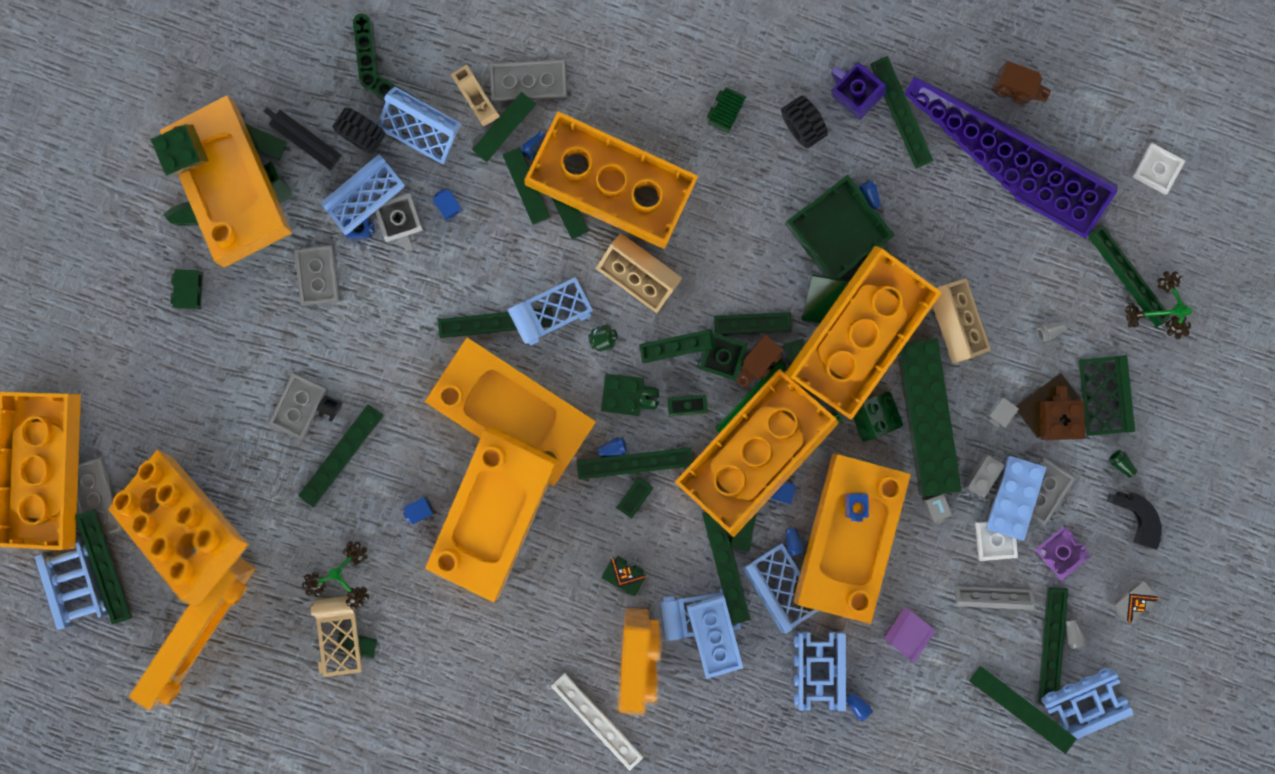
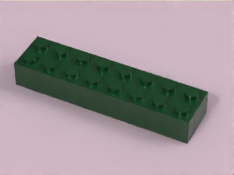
M938 338L906 343L898 354L919 496L926 497L962 491Z

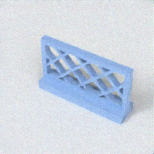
M394 86L385 96L384 100L386 102L378 126L388 135L443 165L462 123ZM390 104L396 106L399 112L393 114ZM406 114L414 116L416 122L409 123ZM401 116L405 125L398 126L395 117ZM390 119L393 128L385 126L384 121ZM423 123L430 125L433 131L426 132ZM418 125L421 134L415 135L412 126ZM407 128L410 137L403 136L400 129ZM439 133L450 136L449 140L443 142ZM435 135L438 143L431 144L428 136ZM423 137L427 146H421L417 140L418 138ZM440 147L443 156L441 157L436 154L434 148Z
M378 154L320 204L329 213L341 231L347 235L403 189L405 185L388 163ZM390 182H398L393 188L389 189ZM379 183H384L383 189H377ZM381 194V198L374 201L375 195ZM365 195H370L367 202H362ZM355 207L354 213L348 214L349 208ZM361 207H366L363 213H359ZM351 219V223L344 227L345 220Z
M780 543L742 567L781 633H788L793 627L819 611L815 609L805 611L803 606H800L799 609L790 607L792 596L795 595L793 594L794 585L798 583L796 576L799 579L800 571L783 543ZM779 549L784 555L782 563L773 561L774 553ZM761 561L769 562L767 573L760 572L756 564ZM772 563L782 565L780 576L770 574ZM785 566L793 569L792 579L783 577ZM769 576L779 578L777 589H772L768 586ZM782 579L792 582L790 592L780 591ZM779 593L789 595L787 606L779 604ZM789 609L799 611L797 620L792 623L788 618Z

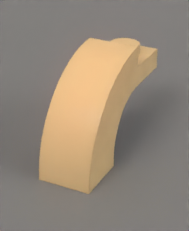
M467 65L451 74V77L483 127L499 117Z

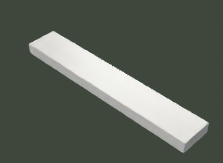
M566 673L551 685L556 693L629 771L644 758L636 747Z

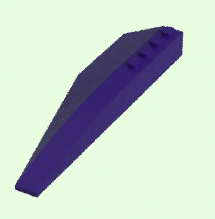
M915 76L905 92V95L913 103L928 114L930 119L937 123L947 135L951 136L964 151L979 165L981 164L1006 190L1012 193L1014 198L1085 239L1118 191V185L1002 120Z

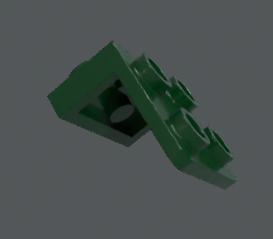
M889 391L864 401L853 417L863 442L876 439L903 426L902 419Z

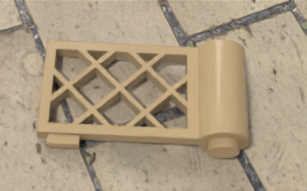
M348 596L314 600V603L310 606L311 615L315 616L321 654L318 668L319 674L323 673V677L363 671L355 614L356 609L352 610L350 606H347L346 600ZM351 619L352 628L349 632H346L339 626L343 620ZM329 622L335 626L329 635L322 629V623ZM336 629H339L346 635L340 643L331 637ZM347 637L354 641V647L351 651L342 646ZM328 640L337 645L332 654L325 650V643ZM339 648L348 654L343 662H340L333 656ZM350 656L357 662V668L349 669L344 665ZM330 659L340 665L336 671L328 672L327 663Z

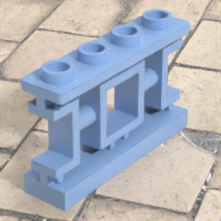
M797 631V636H794V648H797V655H794V667H797V675H794V686H797V694H794V705L798 706L799 711L811 710V701H829V710L846 711V633L844 631H828V641H810L809 631ZM803 639H805L806 646H816V656H805V664H803ZM834 639H836V664H834L832 656H823V646H834ZM811 662H828V679H811ZM803 677H805L806 685H816V695H806V703H803ZM834 677H836V703H834L833 695H823V685H834Z
M1104 668L1093 676L1083 677L1081 681L1067 684L1063 689L1049 692L1045 697L1041 698L1042 703L1045 705V710L1049 714L1057 711L1061 721L1058 725L1077 739L1134 715L1125 697H1115L1112 686L1119 684L1120 681L1118 674L1112 668ZM1104 684L1106 692L1098 695L1095 688ZM1092 695L1096 708L1080 714L1076 702ZM1110 699L1113 706L1104 710L1101 702ZM1069 700L1071 707L1062 710L1059 703ZM1075 715L1078 722L1068 725L1066 718Z

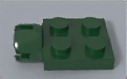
M606 374L601 412L640 416L642 409L655 410L659 401L649 400V396L659 397V389L645 386L644 378Z

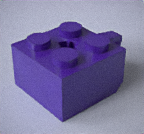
M856 63L850 71L846 70L843 72L837 66L831 71V75L837 80L835 87L831 90L832 97L859 120L886 94V85L860 63Z

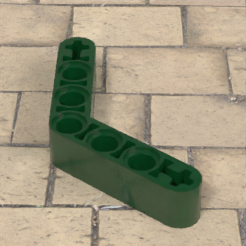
M360 13L353 19L359 81L367 91L384 100L386 95L381 94L384 87H390V90L394 86L399 87L379 76L373 23L366 14ZM363 21L366 22V23L364 24V30L366 31V33L363 32V29H362V27L360 26V25H362V22H363ZM365 39L370 40V43H369L368 46H366V47H362V46H361V43H362L363 40H365ZM367 58H371V64L368 66H364L363 61ZM368 77H373V83L366 85L365 80Z

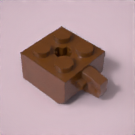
M1007 61L998 70L991 91L996 92L997 96L1006 98V96L1010 97L1018 104H1027L1031 100L1046 102L1051 92L1050 89L1041 85L1042 77L1039 72Z
M766 334L762 336L743 359L741 364L743 370L736 382L743 388H746L754 380L764 379L770 372L768 367L771 364H776L783 356L781 354L783 349Z
M1056 386V396H1053L1052 401H1040L1041 440L1085 439L1084 400H1071V396L1067 394V386ZM1060 418H1065V422H1060Z

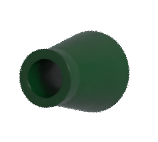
M1117 450L1110 456L1109 461L1111 465L1124 473L1128 478L1133 477L1137 473V469L1126 452Z

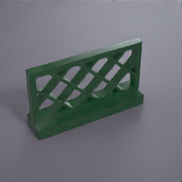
M1127 355L1078 360L1082 399L1084 400L1086 436L1135 432ZM1114 360L1115 369L1111 374L1101 368L1106 361ZM1083 363H1092L1097 367L1091 376L1084 372ZM1099 369L1108 376L1102 384L1093 379ZM1110 378L1117 383V388L1113 393L1103 387ZM1090 380L1099 386L1093 395L1086 391V385ZM1101 388L1110 395L1104 404L1095 398ZM1112 397L1119 402V407L1115 412L1105 406ZM1092 399L1101 405L1095 414L1088 410V404ZM1103 408L1112 414L1106 423L1097 417ZM1115 416L1121 421V429L1113 430L1107 424ZM1096 418L1103 426L1099 431L1091 432L1090 423Z

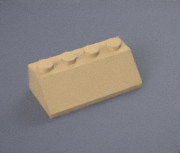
M622 233L611 243L596 267L599 272L655 313L659 312L683 279Z
M967 278L938 287L937 289L942 293L934 303L933 308L952 364L991 351Z

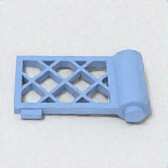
M575 277L508 309V312L524 344L533 346L540 342V337L577 319L583 321L591 317L590 313L593 310ZM572 283L577 290L575 297L565 293L566 287ZM556 293L561 295L558 305L548 302L550 294ZM563 296L574 300L571 309L560 306ZM535 301L544 303L542 312L534 311L531 303ZM576 301L584 303L587 310L581 313L574 311ZM546 305L557 308L554 317L544 314ZM559 309L570 312L567 320L557 319ZM542 317L553 320L551 328L545 331L540 324Z
M722 588L719 589V593L675 599L674 596L663 597V601H660L665 640L671 641L694 636L693 632H687V624L690 618L688 617L687 620L685 618V614L687 616L689 614L684 611L683 603L691 601L696 603L695 601L697 600L704 601L705 599L724 595ZM740 623L732 625L733 630L741 629Z

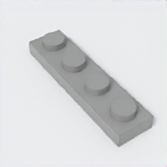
M955 587L956 606L1034 610L1035 607L1033 590Z

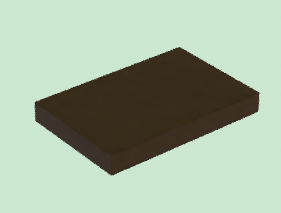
M1062 373L1056 375L1016 405L1019 408L1018 414L1036 438L1041 436L1040 401H1052L1053 396H1056V386H1067V394L1071 396V400H1081Z

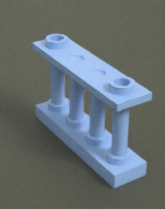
M84 541L75 543L77 550L52 557L49 553L34 556L57 630L71 626V620L94 612L97 613L98 617L108 614ZM77 557L80 558L82 568L61 575L55 574L53 568L55 564ZM85 575L87 587L65 594L61 593L59 587L61 582ZM91 594L94 605L72 612L66 610V601Z

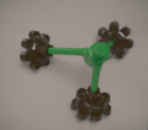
M1165 271L1163 273L1165 278H1158L1157 282L1159 285L1157 287L1161 291L1165 290L1168 294L1173 292L1178 304L1171 310L1146 312L1139 311V307L1135 306L1134 303H1128L1125 312L1128 313L1126 319L1129 321L1128 327L1135 328L1139 326L1138 320L1146 318V316L1174 314L1170 318L1171 321L1165 323V326L1169 328L1166 333L1168 336L1175 334V339H1181L1182 334L1184 336L1190 334L1188 329H1191V323L1185 321L1186 316L1192 314V308L1185 305L1177 292V289L1180 288L1179 283L1183 282L1182 276L1177 271H1174L1172 275H1170L1169 271Z
M349 541L346 545L347 548L343 550V554L347 556V559L340 566L331 569L325 577H319L318 572H313L312 576L306 574L304 576L306 582L302 583V587L308 588L305 592L306 595L310 596L314 593L315 597H319L321 591L324 592L326 590V586L323 584L328 579L338 581L347 590V606L355 610L357 605L359 607L363 606V600L369 599V595L366 593L367 588L356 587L354 589L342 579V569L352 561L354 565H359L361 561L367 560L368 557L365 555L367 552L366 547L360 548L361 543L358 541L354 544L352 541Z

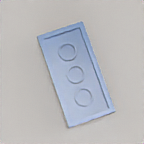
M1012 456L1007 457L987 522V530L1024 541L1047 467Z
M724 595L687 605L706 679L742 669L743 665Z

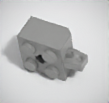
M409 193L388 200L375 211L386 243L391 244L397 241L398 244L403 243L407 253L414 251L411 240H414L416 235L425 233L414 197ZM398 215L403 217L400 223L395 221L398 219Z

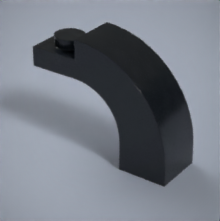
M1116 492V495L1109 494L1107 501L1130 509L1136 516L1138 528L1133 542L1157 550L1161 540L1162 526L1154 506L1147 499L1136 493H1129V496L1120 492Z

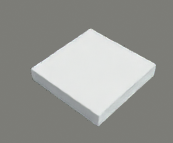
M1150 143L1132 177L1167 195L1185 160L1154 143Z
M975 522L978 561L1018 558L1016 538L987 530V522Z

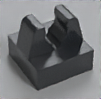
M324 396L318 404L316 411H319V417L322 418L326 414L330 416L329 421H333L341 410L343 403Z

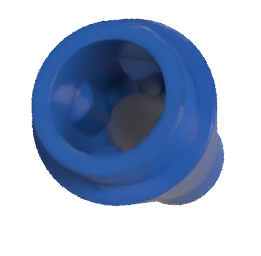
M539 131L538 134L523 144L522 153L533 160L546 134Z
M872 180L860 185L859 189L865 196L869 206L873 210L881 207L877 184H874Z
M616 437L597 447L600 458L620 456L627 452L623 437Z
M797 528L786 530L787 548L791 557L805 554L806 546Z
M853 692L846 698V702L857 719L864 721L873 712L870 708L871 706Z

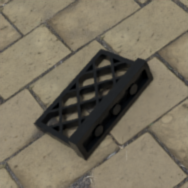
M267 107L263 111L272 119L268 125L330 171L342 157L340 153L280 109L276 114Z

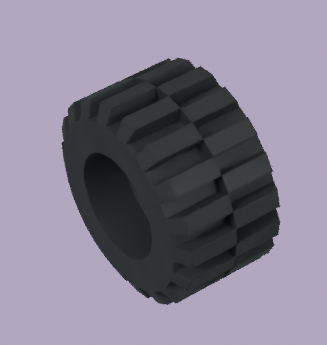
M800 95L781 108L785 124L794 138L803 147L808 149L828 135L822 116L812 102L803 95Z
M344 107L332 126L334 131L344 139L371 154H374L386 135L384 130L376 123L348 107Z

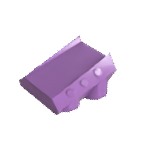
M1065 526L1035 550L1061 581L1065 580L1091 557L1084 545L1080 544Z
M905 607L898 615L894 625L887 629L884 639L915 663L936 630Z

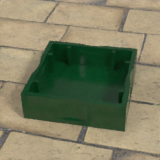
M846 175L818 199L808 204L785 223L786 227L823 275L839 279L865 259L874 246L880 247L895 236L879 214L869 206L865 196L849 175Z

